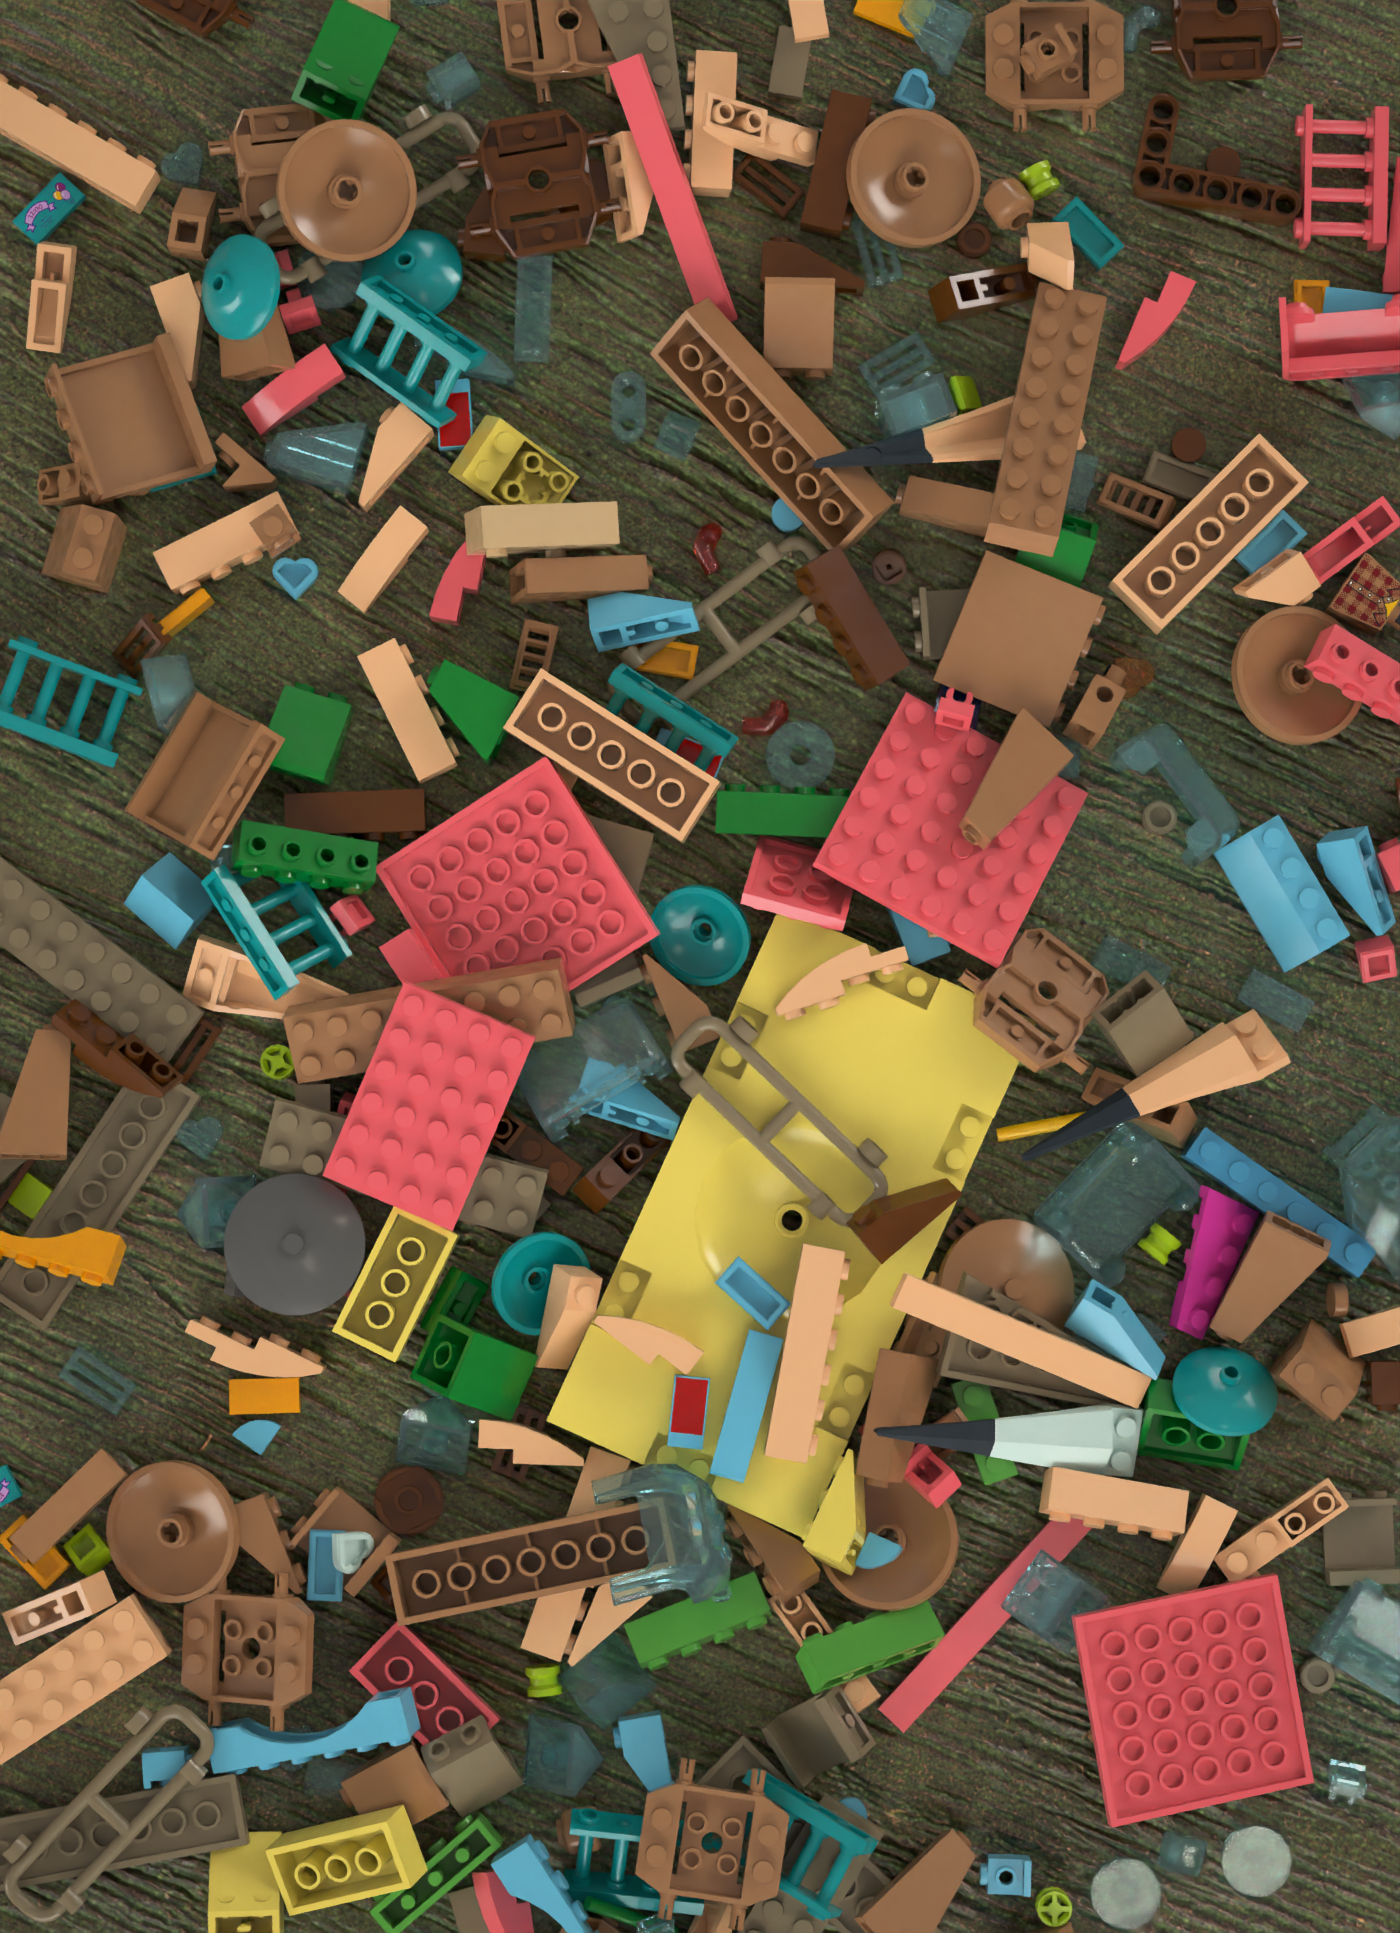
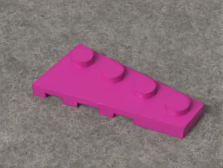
M1201 1185L1198 1196L1202 1198L1199 1214H1194L1191 1228L1195 1229L1191 1249L1186 1248L1183 1262L1186 1263L1184 1279L1178 1282L1169 1321L1170 1326L1200 1340L1203 1339L1259 1215V1212L1204 1185Z

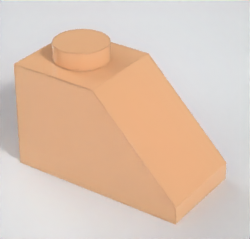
M1027 223L1026 237H1020V257L1027 259L1028 272L1065 290H1073L1075 260L1069 223Z
M1287 548L1232 589L1235 594L1244 597L1299 606L1309 601L1313 597L1312 592L1321 587V584L1302 553Z

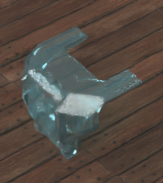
M1372 1104L1365 1110L1366 1115L1335 1145L1329 1144L1322 1152L1339 1169L1347 1224L1379 1255L1394 1280L1398 1283L1400 1282V1118L1389 1117L1375 1104ZM1377 1124L1379 1127H1376L1365 1139H1363L1350 1152V1155L1346 1158L1344 1154H1346L1361 1138H1363Z
M648 1464L591 1481L596 1506L632 1496L637 1497L649 1564L645 1569L610 1579L609 1583L614 1606L671 1589L687 1591L694 1604L710 1598L714 1602H725L732 1597L729 1579L730 1563L733 1562L729 1544L727 1541L724 1542L723 1533L727 1532L726 1523L722 1512H718L717 1497L708 1482L677 1464Z

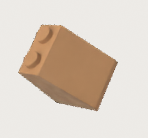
M765 277L763 358L783 380L791 379V375H804V379L809 381L825 380V376H832L835 278Z
M84 504L61 508L41 574L108 594L128 527L115 513Z
M1310 1318L1268 1371L1273 1378L1319 1416L1335 1421L1356 1396L1366 1362L1358 1356L1349 1358L1346 1346L1314 1319Z
M414 1736L411 1737L410 1742L399 1746H392L344 1775L341 1780L342 1788L339 1789L346 1805L349 1808L355 1806L359 1815L404 1804L411 1825L448 1807L450 1801L430 1776L420 1751L423 1745Z

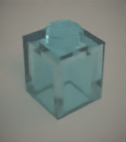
M462 51L426 72L429 84L425 88L435 104L441 102L446 111L481 90L480 79Z

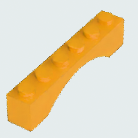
M90 1227L52 1238H27L0 1231V1260L2 1256L15 1259V1263L26 1268L33 1269L35 1265L48 1268L50 1273L60 1277H68L69 1274L80 1276L83 1282L93 1286H101L102 1283L114 1284L127 1247L120 1235Z

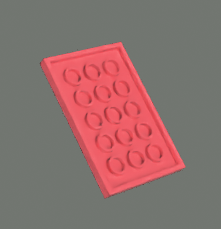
M405 980L322 1176L453 1231L536 1036Z

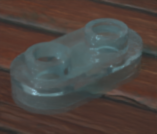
M630 371L619 374L614 379L611 388L612 432L617 439L626 443L635 442L640 439L646 429V384L639 374ZM627 386H632L636 390L635 394L631 397H627L622 393L623 389ZM626 420L633 421L635 423L634 429L631 431L624 430L622 428L623 422Z

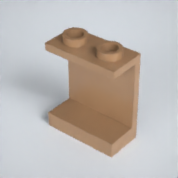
M335 1487L332 1492L326 1488L313 1503L318 1508L309 1519L303 1515L290 1532L295 1536L289 1543L294 1547L300 1546L309 1554L310 1529L345 1530V1532L362 1531L370 1534L374 1540L372 1554L362 1559V1565L355 1573H343V1584L346 1585L343 1589L355 1597L385 1561V1555L392 1553L402 1539L386 1528L380 1520L341 1487Z

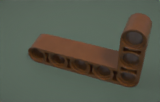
M1160 93L1151 99L1144 116L1131 179V188L1137 197L1276 227H1285L1294 221L1301 208V198L1295 190L1170 164L1169 159L1179 115V104L1172 95L1167 93ZM1157 107L1166 108L1170 113V118L1160 119L1154 114L1153 110ZM1151 140L1159 141L1164 150L1154 153L1148 149L1147 142ZM1144 173L1152 174L1156 178L1157 184L1153 186L1144 185L1140 180V175ZM1178 180L1187 182L1190 186V192H1178L1174 187V182ZM1211 187L1221 189L1224 199H1212L1207 189ZM1245 194L1253 195L1258 201V206H1246L1242 202L1241 196ZM1278 201L1287 202L1292 212L1289 214L1280 213L1276 209L1275 203Z

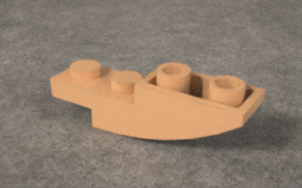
M711 92L705 93L702 128L716 139L740 151L768 161L779 158L805 167L814 165L818 139L817 130L768 116V110Z
M867 943L827 960L802 978L786 994L775 1009L777 1017L785 1015L786 1021L806 1015L805 1008L818 1004L819 1009L823 1010L839 1005V997L845 996L843 981L848 980L849 986H853L870 980L868 974L878 970H882L883 976L903 970L902 963L909 960L905 946L871 956Z
M203 1315L200 1320L196 1318L191 1319L185 1330V1333L216 1347L210 1359L211 1361L245 1373L268 1377H304L321 1374L327 1367V1365L320 1362L322 1356L306 1348H303L301 1353L288 1347L290 1344L289 1340L274 1333H271L269 1338L261 1336L255 1347L250 1345L253 1340L252 1338L235 1330L232 1335H229L219 1330L221 1326L219 1322Z
M1327 1477L1242 1533L1239 1538L1220 1550L1214 1560L1230 1582L1245 1579L1289 1547L1292 1548L1346 1510L1349 1505Z
M805 1591L785 1603H782L777 1595L768 1599V1602L800 1647L803 1645L802 1641L813 1634L821 1633L822 1636L833 1633L834 1629ZM866 1675L840 1685L858 1714L881 1697Z

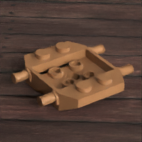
M496 0L506 74L534 83L538 105L544 106L543 92H545L546 105L552 104L549 85L551 81L594 75L604 76L606 96L612 97L611 83H613L607 66L617 63L607 42V51H602L599 26L586 0H536L544 59L540 60L531 0ZM567 13L575 15L579 20L577 26L569 30L562 28L559 24L560 18ZM613 83L614 96H618L616 88Z
M1011 0L1009 4L985 16V95L1008 111L1013 112V131L1019 132V119H1021V132L1028 130L1027 112L1049 109L1082 112V131H1088L1089 123L1090 132L1096 131L1097 110L1124 92L1123 15L1096 2V0H1080L1079 2ZM1061 22L1077 50L1073 62L1037 82L1032 73L1028 75L1024 70V91H1021L1019 59L1020 25H1023L1024 43ZM1082 25H1088V91H1083ZM1048 46L1041 48L1043 54L1050 51Z
M299 103L242 109L233 133L229 135L228 140L208 141L210 156L221 154L234 155L241 203H239V207L218 209L220 224L241 221V223L244 222L250 233L254 235L256 228L266 220L258 208L276 196L278 171L288 149L306 131L319 124L332 121V119ZM286 225L271 233L266 240L269 247L300 244L290 233Z
M1026 929L1023 934L1018 933L1014 937L1001 965L995 969L989 979L986 978L984 981H981L968 971L967 968L961 974L957 981L968 987L976 996L974 998L973 1026L1034 1073L1057 1065L1060 1061L1068 1064L1080 1075L1088 1068L1090 1063L1074 1052L1076 1048L1075 1043L1093 1018L1090 1013L1107 1001L1106 998L1110 993L1106 979L1102 972L1046 929ZM1038 987L1047 989L1051 994V999L1044 998L1039 993ZM1002 995L1004 998H1006L1011 1007L1024 1012L1026 1015H1028L1036 1022L1037 1026L1041 1030L1050 1032L1052 1035L1056 1037V1039L1053 1041L1051 1038L1045 1035L1042 1031H1040L1029 1021H1027L1016 1011H1014L1003 1001H1001L999 999V996Z
M274 1572V1594L272 1595L231 1592L232 1589H227L226 1577L211 1593H207L184 1605L181 1684L201 1699L207 1700V1704H209L207 1725H223V1704L231 1702L269 1706V1731H284V1710L289 1709L291 1704L297 1703L312 1693L314 1613L299 1597L288 1594L289 1572ZM221 1610L226 1611V1623L223 1628L225 1655L222 1662L224 1681L219 1680ZM252 1638L256 1639L260 1645V1653L257 1657H254L249 1651V1643Z
M681 1757L679 1777L676 1778V1781L647 1792L635 1874L659 1892L661 1897L657 1918L664 1919L665 1906L667 1905L666 1920H672L674 1901L677 1895L730 1903L732 1909L728 1928L735 1930L736 1919L739 1916L737 1930L743 1931L745 1913L748 1906L778 1896L789 1814L765 1796L764 1784L767 1770L760 1769L759 1781L757 1783L759 1770L752 1768L750 1788L747 1791L720 1789L694 1784L692 1780L696 1760L689 1758L688 1772H686L687 1758ZM682 1802H687L677 1872L674 1874L672 1873ZM747 1812H753L743 1882L740 1884L737 1883ZM709 1832L717 1833L722 1838V1845L715 1852H707L701 1845L702 1838Z

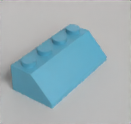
M1279 815L1213 853L1284 973L1350 936Z

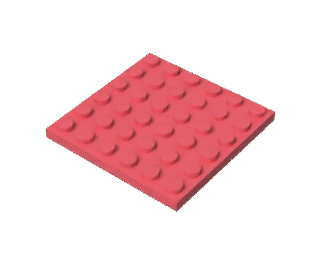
M906 692L812 866L991 966L998 968L1088 793L1057 776L984 850L979 845L971 844L965 839L962 829L958 825L1000 744L972 728H969V732L935 724L938 709Z
M548 756L538 760L376 866L377 874L443 978L562 957L570 992L661 934L552 759Z
M1270 1573L1071 1616L1106 1816L1110 1827L1113 1828L1314 1783L1277 1574Z

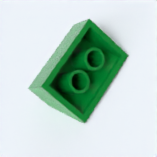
M1152 1379L1142 1400L1141 1408L1144 1412L1137 1455L1239 1471L1250 1434L1223 1436L1196 1426L1178 1408L1172 1393V1380Z

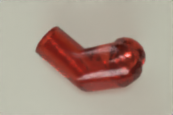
M714 522L705 524L700 528L693 544V552L706 576L721 569L713 552L719 539L722 537V528Z
M776 699L770 703V708L761 718L743 717L742 734L772 735L776 733L788 720L789 710L787 703Z

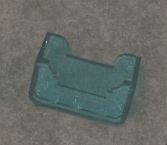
M1166 724L1150 726L1129 739L1107 758L1117 773L1124 769H1131L1137 771L1142 777L1152 768L1156 767L1197 822L1183 832L1186 835L1187 846L1180 856L1190 870L1210 857L1238 834L1240 819L1237 813L1170 726Z
M614 996L602 1005L601 1010L576 1024L573 1036L551 1039L530 1051L518 1077L517 1084L545 1133L554 1144L569 1135L565 1127L569 1125L571 1120L576 1125L581 1122L578 1117L638 1081L641 1085L646 1083L647 1081L644 1076L655 1074L657 1079L660 1080L672 1073L673 1069L630 998Z
M1127 1121L1114 1128L1037 1208L1034 1214V1221L1092 1279L1111 1289L1119 1284L1125 1276L1126 1263L1121 1256L1168 1208L1175 1212L1191 1209L1197 1203L1201 1186L1156 1138L1133 1122Z
M1366 1576L1362 1582L1355 1579L1315 1634L1307 1649L1400 1705V1605L1383 1596L1381 1592L1384 1587Z

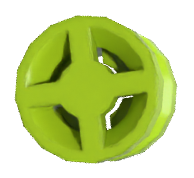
M1049 160L1040 161L1026 168L1018 175V179L1026 185L1034 201L1046 197L1061 186L1059 180L1054 178L1050 172L1052 166Z
M280 1044L271 1045L262 1053L260 1064L263 1072L268 1077L284 1080L295 1073L289 1047Z
M1155 1222L1150 1227V1234L1147 1238H1142L1137 1243L1142 1250L1163 1266L1169 1261L1168 1255L1171 1251L1178 1250L1182 1245L1172 1234Z
M539 1664L525 1667L526 1676L530 1679V1686L527 1688L528 1697H547L562 1694V1685L558 1683L557 1675L560 1673V1664Z
M1050 1886L1042 1889L1036 1896V1912L1043 1923L1048 1926L1058 1927L1068 1922L1072 1914V1904L1065 1891L1059 1887Z

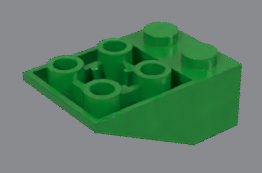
M334 0L305 63L291 100L332 120L353 119L360 121L400 26L348 0Z

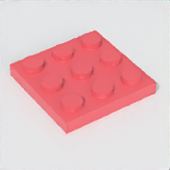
M760 835L740 904L751 906L757 910H766L784 915L789 919H798L826 929L843 932L854 889L812 866L821 849L770 835Z

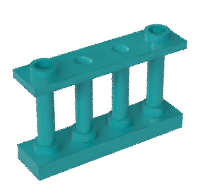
M375 275L362 281L355 293L364 299L367 304L352 338L346 337L332 344L329 350L337 355L343 364L355 368L419 414L425 423L440 428L455 420L457 414L445 406L460 373L462 370L467 372L481 365L488 352L380 275ZM381 311L393 320L394 327L378 358L363 346ZM409 331L420 339L422 345L405 377L392 368L391 364L406 332ZM434 351L448 359L449 366L433 397L420 388L418 384Z
M19 636L17 641L10 639L7 648L17 652L0 695V727L109 768H114L119 754L112 752L113 745H111L129 694L137 697L141 696L143 689L136 686L138 680L119 673L117 678H113L37 649L38 642L23 636ZM31 656L50 665L31 714H27L26 719L13 715L14 708L11 706ZM65 669L81 675L83 678L64 727L61 726L58 732L45 727L47 724L45 716L62 671ZM97 681L115 688L116 691L98 739H93L92 744L79 739L81 733L78 732Z
M621 663L612 672L607 681L614 686L615 693L607 704L606 710L617 716L627 699L633 698L641 703L645 711L635 725V728L647 734L656 718L662 717L672 723L674 730L664 747L676 753L685 737L692 736L701 742L703 747L693 765L704 772L715 756L721 755L725 758L739 740V737L624 663Z
M225 864L215 868L201 881L202 886L275 1001L285 996L300 983L296 977L297 974L325 959L328 960L334 969L352 955L347 940L338 932L311 887L306 882H278L281 889L251 904L240 889V886L255 878L244 877L239 871L232 874ZM290 900L300 918L269 933L258 916ZM308 929L319 947L288 963L277 945Z
M757 1768V1769L759 1770V1771H758V1777H757V1783H758V1781H759V1775H760V1769H761V1768ZM748 1769L742 1781L750 1786L752 1769ZM767 1772L764 1784L765 1796L779 1804L789 1814L787 1833L793 1821L799 1820V1818L811 1824L809 1827L811 1833L789 1876L781 1872L779 1889L808 1906L806 1911L817 1919L825 1921L826 1918L840 1917L843 1910L830 1903L853 1857H858L859 1854L873 1853L879 1840ZM747 1812L743 1843L750 1832L753 1812ZM831 1836L840 1842L839 1848L841 1851L819 1894H816L803 1886L801 1882L823 1839ZM714 1838L712 1847L719 1850L722 1845V1838ZM742 1848L740 1864L745 1867L747 1850Z
M572 1808L569 1834L579 1835L576 1869L564 1868V1877L569 1884L567 1891L574 1902L579 1900L581 1903H584L586 1897L591 1896L620 1907L659 1910L661 1897L659 1892L640 1877L625 1875L629 1841L640 1842L643 1816L602 1812L592 1808ZM684 1820L679 1821L676 1846L681 1845ZM709 1832L702 1838L701 1845L704 1849L712 1850L713 1832ZM594 1837L615 1839L611 1873L590 1871ZM677 1895L674 1901L673 1913L703 1916L704 1899Z

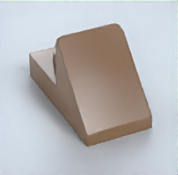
M223 432L215 441L216 446L220 450L217 456L232 469L236 465L239 466L223 484L222 487L226 492L275 489L279 485L274 475Z

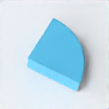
M253 1420L240 1426L232 1436L262 1455L282 1425L271 1420Z
M869 1532L855 1565L864 1569L881 1567L894 1561L903 1548L896 1543Z

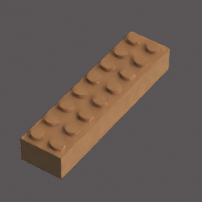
M1039 282L1031 312L984 542L1053 557L1060 535L1107 301L1106 296L1075 289L1065 290L1057 285Z
M708 297L686 309L649 353L827 550L839 545L842 552L848 550L895 503L862 466L812 467L817 459L847 451L846 448Z
M562 957L414 983L417 986L536 1036L534 1042L573 1036L576 1021ZM402 986L288 1006L283 1016V1022L298 1084L366 1072Z
M667 1496L385 1555L398 1626L678 1569L681 1566Z

